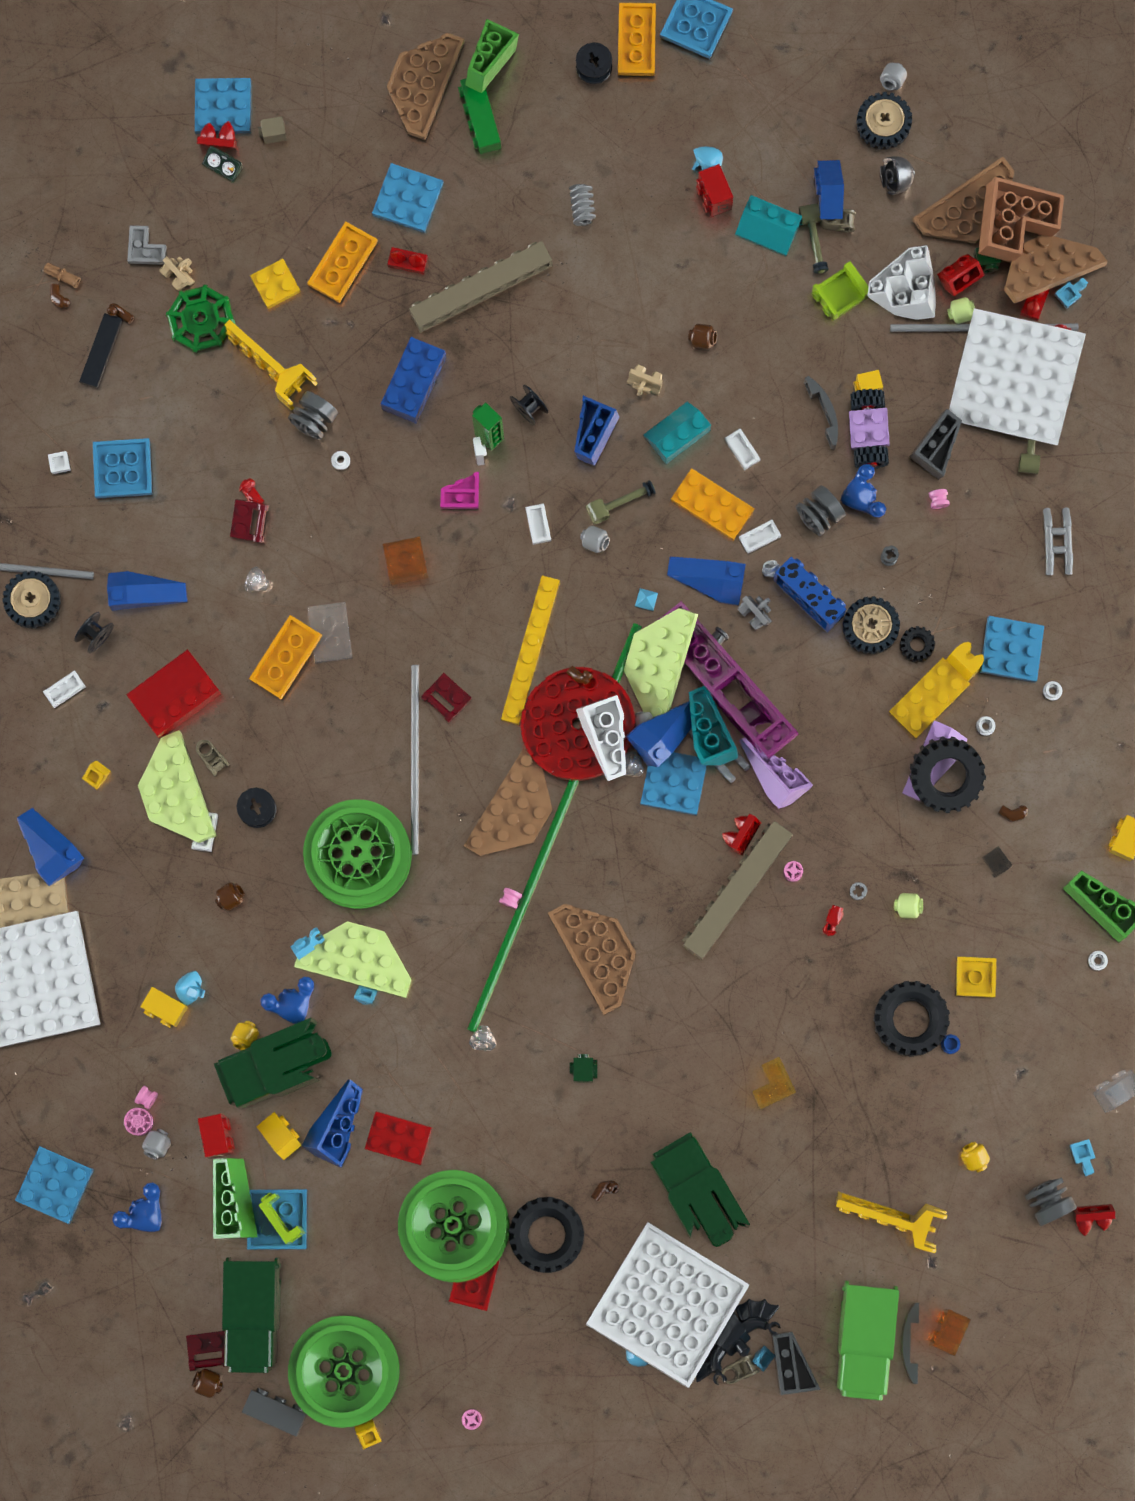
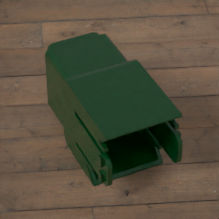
M308 1018L254 1041L250 1047L214 1063L229 1104L244 1109L273 1096L282 1097L320 1081L308 1075L313 1072L312 1069L304 1073L302 1072L311 1066L330 1059L332 1056L327 1040L321 1038L318 1032L313 1034L317 1021L313 1018Z
M691 1132L653 1154L654 1160L650 1162V1165L668 1194V1202L689 1239L691 1238L693 1226L696 1227L697 1231L702 1226L710 1242L715 1247H720L732 1239L734 1232L712 1193L734 1230H737L738 1225L750 1226L749 1221L721 1173L711 1165L696 1137Z
M227 1257L226 1261L223 1262L222 1331H225L224 1366H228V1372L268 1373L272 1370V1366L277 1363V1330L280 1328L281 1278H279L281 1263L279 1258H275L274 1261H231V1257Z

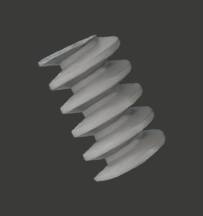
M585 184L570 186L573 224L576 226L591 224V220L596 218L595 214H590L595 211L594 207H590L594 204V201L589 200L593 197V193H588L593 190L592 186Z

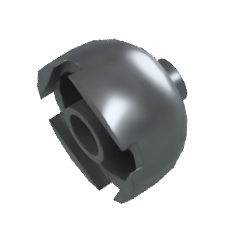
M899 156L883 159L882 162L885 161L884 166L880 167V178L882 186H887L889 190L887 193L894 195L909 189L912 185L915 171L908 160Z

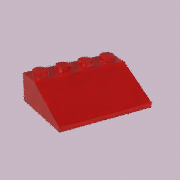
M187 649L126 695L157 737L161 739V737L168 735L222 694Z

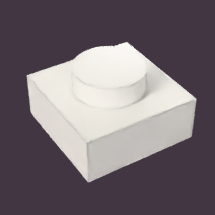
M67 451L48 454L52 474L71 471Z

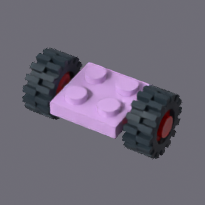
M862 389V391L852 392L850 394L852 411H849L851 449L854 450L855 467L859 468L863 464H870L877 469L888 466L889 458L886 446H890L888 410L885 408L884 391Z

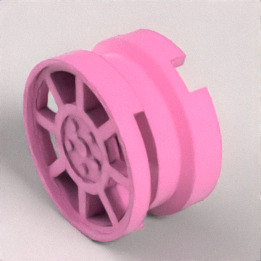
M133 1108L125 1115L124 1126L129 1133L143 1136L151 1131L153 1117L149 1111L143 1108Z

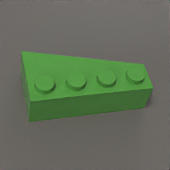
M486 19L475 53L468 67L465 85L482 93L516 51L519 34Z
M1082 870L1063 888L1118 943L1135 929V902L1119 895L1117 891L1104 886L1102 882Z
M213 1159V1239L258 1237L244 1159Z

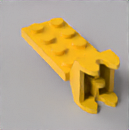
M230 319L225 324L229 341L235 346L238 344L242 348L241 351L248 358L252 356L256 360L255 363L260 369H266L270 373L269 376L277 382L275 392L278 400L290 410L294 409L293 402L289 399L295 391L299 393L301 391L300 386L306 380L314 386L318 384L315 381V376L302 364L285 369Z
M970 642L960 644L946 660L942 658L889 711L916 739L970 685L968 681L980 671V667L984 662V656L981 654L974 657L971 653L972 646Z
M839 1191L836 1196V1207L839 1208V1211L848 1214L851 1211L857 1213L858 1217L869 1220L870 1217L876 1219L877 1223L888 1226L889 1223L895 1225V1228L900 1231L907 1232V1230H911L915 1248L936 1253V1245L926 1241L928 1231H936L935 1227L930 1226L933 1216L946 1219L947 1211L925 1204L913 1216Z

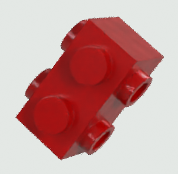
M969 254L961 256L956 262L946 266L937 274L943 289L953 296L985 276L979 261Z

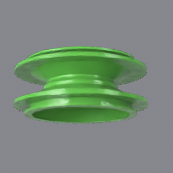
M354 799L332 805L314 820L306 834L303 858L310 880L325 898L342 907L364 909L382 904L399 891L410 871L412 851L405 828L390 810L372 801ZM365 831L371 833V837L368 840L361 839V834ZM346 832L352 834L349 841L342 840V835ZM376 847L382 850L381 854L377 857L371 855L372 849ZM337 849L343 851L342 856L338 859L332 856L333 852ZM356 850L362 851L358 857H353V854H356ZM367 864L373 867L369 874L362 872V868ZM348 865L352 866L353 872L345 875L343 868Z
M440 1171L422 1179L407 1194L399 1212L398 1235L406 1256L418 1269L435 1279L445 1282H465L485 1274L501 1258L509 1238V1216L502 1198L489 1183L479 1176L466 1171ZM457 1203L464 1204V1209L460 1213L455 1212V1205ZM439 1209L445 1210V1216L442 1219L436 1218V1212ZM472 1216H478L479 1219L475 1226L469 1224V1219ZM458 1222V1228H454L451 1231V1225H455ZM439 1228L441 1235L439 1238L434 1239L432 1231ZM469 1235L474 1236V1243L472 1245L465 1244V1238ZM449 1242H455L456 1244L452 1252L446 1250V1245Z
M334 1316L312 1325L297 1340L288 1364L290 1390L299 1407L315 1421L338 1428L357 1426L380 1414L393 1398L400 1375L398 1355L390 1338L376 1324L357 1316ZM336 1346H341L344 1350V1354L340 1358L334 1355L333 1351ZM356 1350H360L363 1353V1359L359 1362L353 1359V1353ZM323 1361L329 1362L331 1366L330 1371L327 1373L322 1372L320 1369ZM343 1365L346 1366V1370H349V1374L346 1377L340 1372V1368ZM362 1369H366L369 1372V1378L366 1381L361 1380L359 1377V1372ZM330 1380L334 1381L337 1385L334 1392L328 1391L326 1387L327 1382ZM349 1384L354 1385L356 1388V1393L353 1396L346 1393V1387Z

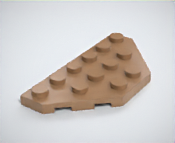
M446 33L438 39L427 41L418 45L415 49L399 54L388 81L387 90L409 135L426 140L465 43L464 38Z
M1001 157L919 213L912 221L923 235L977 243L980 241L986 185L995 177L1012 181L1014 170L1006 159Z
M1042 235L1023 243L1022 255L1017 260L1011 261L1004 291L1015 304L1106 266L1108 261L1096 247L1055 236Z
M524 748L464 844L466 849L480 857L533 844L553 812L543 769L536 764Z
M563 904L549 912L548 915L603 1015L620 1007L636 952L618 919Z

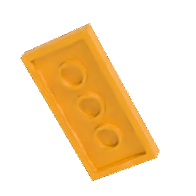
M619 3L618 75L655 76L656 3Z
M345 221L307 282V285L340 303L376 246L378 239Z
M692 468L671 498L672 502L733 541L755 510V508Z
M289 615L249 679L282 700L323 635Z

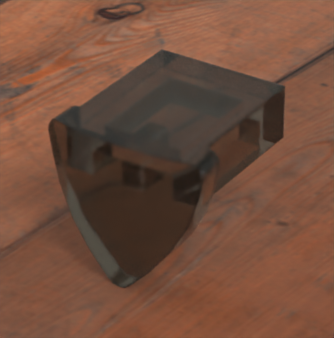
M999 846L982 857L992 871L994 878L1002 875L1013 866V863L1008 860Z

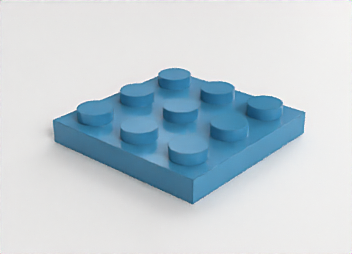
M676 0L660 33V38L710 59L730 19L733 8L714 0Z
M251 78L195 79V134H200L203 127L208 123H211L216 134H219L222 126L227 121L231 123L235 134L251 133Z
M391 163L372 216L425 233L444 182L441 179Z
M149 438L93 442L95 498L152 495Z
M988 616L982 652L984 662L980 667V673L1037 682L1044 626Z
M673 752L659 767L648 766L640 805L697 816L707 765H701L699 758L696 756Z
M39 1146L15 1201L70 1224L94 1169Z
M307 1189L249 1190L258 1237L247 1238V1250L307 1249ZM268 1193H276L281 1197L272 1204V1207L289 1231L296 1226H301L305 1231L304 1235L290 1245L285 1244L259 1207V1204L262 1203L260 1199Z

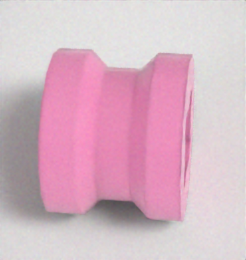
M946 489L929 492V498L932 500L930 504L932 509H941L950 505L946 497L948 494Z
M796 861L788 862L783 870L785 879L790 882L798 881L803 874L802 865Z
M504 888V896L500 898L499 903L517 909V902L521 899L522 894L512 889Z
M143 1086L135 1099V1103L142 1104L149 1110L154 1104L158 1093L155 1091L151 1092L148 1087Z
M470 1409L463 1414L462 1424L465 1428L474 1430L481 1425L482 1416L477 1410Z

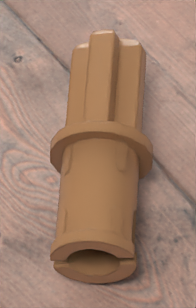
M47 263L44 266V273L58 279V282L62 281L74 288H77L81 278L67 272L65 268L61 269L51 263Z

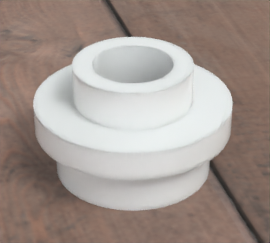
M344 451L334 453L331 458L333 467L338 470L346 469L350 465L349 455ZM342 457L344 461L339 463L337 459Z
M767 561L763 564L762 573L766 577H774L775 572L781 566L777 561Z
M1055 681L1048 682L1043 688V694L1048 700H1057L1062 695V687ZM1049 689H1055L1056 693L1050 694Z
M987 716L981 717L976 723L977 731L984 736L992 734L996 727L994 720ZM987 723L989 729H983L982 724Z
M1095 951L1090 954L1088 964L1092 969L1099 971L1107 966L1108 958L1105 953ZM1096 957L1101 959L1100 964L1094 962Z

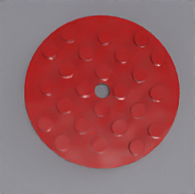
M587 667L575 668L582 674L587 670L593 675L588 684L576 682L566 673L569 668L559 670L547 676L544 681L532 690L521 715V735L529 755L543 770L565 780H589L604 774L583 728L573 727V722L579 719L576 709L617 695L624 713L623 732L625 738L623 739L625 755L631 746L626 736L636 725L632 702L623 687L610 675Z

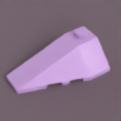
M934 720L923 746L928 745L929 740L933 739L936 741L942 736L945 738H951L952 736L966 742L967 738L953 728ZM943 759L936 763L931 772L933 786L956 762L955 759ZM909 776L902 794L920 801L912 787Z
M740 739L739 742L766 795L778 809L791 805L812 788L813 784L797 768L793 770L786 765L785 762L787 760L783 757L778 758L773 755L768 759L763 752L760 753L747 739Z

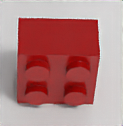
M720 164L699 171L698 179H696V190L698 195L702 196L705 201L703 206L706 213L709 212L712 218L732 210L734 197Z
M223 1114L198 1118L205 1158L213 1159L233 1154L232 1149H235L233 1137L229 1136L228 1130H231L229 1118Z

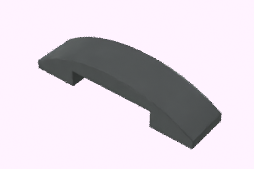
M807 376L804 380L805 387L810 399L818 397L830 426L826 428L825 436L831 450H835L838 439V423L834 407L823 388L815 380Z
M913 1303L902 1327L901 1355L909 1380L913 1384H918V1364L910 1363L911 1323H919V1303Z

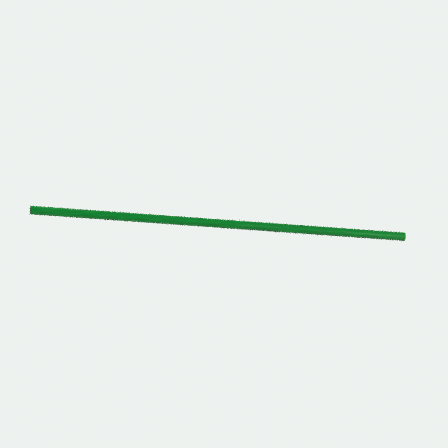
M633 623L612 674V678L618 683L624 673L634 633L642 629V626ZM569 780L468 1025L467 1030L476 1033L579 781Z

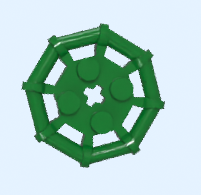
M205 284L202 287L179 291V295L165 315L169 321L172 340L180 342L192 349L193 352L218 345L222 346V342L227 336V330L224 325L217 336L215 331L218 329V325L220 323L226 324L229 319L234 324L236 322L233 319L229 303L230 298L216 292ZM201 295L199 299L189 300V297ZM207 295L216 299L217 302L215 304L210 303L206 299ZM184 301L186 303L185 309L182 312H177ZM223 307L225 317H219L218 308ZM198 314L205 316L202 322L195 320L198 318ZM176 318H181L183 327L178 329ZM187 332L194 336V342L184 337L183 334ZM211 335L213 338L211 340L200 342L201 337Z

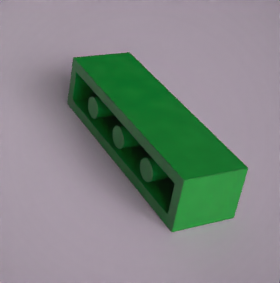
M466 78L461 79V86L458 87L460 98L464 97L465 104H463L465 115L469 114L470 121H467L470 132L474 131L475 137L472 138L474 148H478L480 154L501 149V141L486 88L480 93L465 85Z
M485 402L474 409L472 418L475 436L480 437L481 442L492 451L504 439L502 417Z

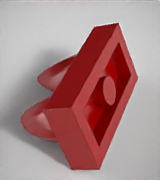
M229 121L222 126L218 138H216V131L211 123L206 124L200 136H197L198 145L236 149L237 146L235 133Z
M391 247L387 266L424 275L428 255Z
M1050 289L1027 298L1020 315L1038 321Z
M750 813L748 816H739L734 819L739 832L729 831L722 833V837L727 845L742 856L761 824L757 817Z
M1112 1204L1082 1206L1073 1210L1076 1225L1084 1236L1089 1233L1094 1220L1105 1231L1111 1225L1112 1219H1116Z

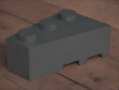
M948 409L943 411L909 457L938 480L944 477L962 420Z
M793 1332L777 1333L778 1335L772 1336L780 1395L821 1390Z

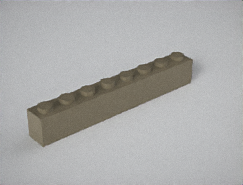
M542 241L539 243L533 242L528 245L527 249L515 251L511 254V257L505 260L500 259L489 268L484 267L480 269L476 275L472 277L471 275L466 276L460 283L456 285L450 284L444 291L440 293L435 292L429 295L428 299L413 303L409 308L410 315L421 333L553 266L552 258Z
M774 821L772 824L768 823L762 831L763 837L760 840L756 839L750 847L753 849L749 856L745 854L739 862L741 864L739 870L736 871L734 869L728 877L730 880L728 885H722L717 892L719 896L715 902L711 900L705 910L708 911L704 917L700 916L694 923V926H696L695 930L692 933L689 931L682 941L685 942L683 947L701 961L792 838L793 834Z

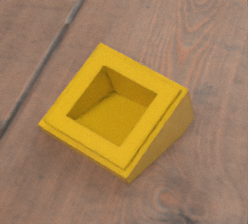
M94 761L89 765L82 779L97 790L111 771L100 762Z
M373 1419L355 1426L356 1435L363 1449L382 1442Z

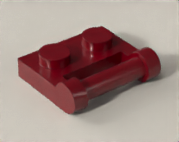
M235 499L230 537L263 543L265 516L269 505ZM254 509H258L256 532L251 534Z
M443 673L422 694L421 699L425 702L428 701L450 723L472 700V697ZM435 692L454 708L451 712L432 696Z
M225 1331L186 1336L190 1372L196 1371L198 1368L220 1365L228 1367L224 1366ZM222 1351V1357L197 1361L195 1359L197 1354Z

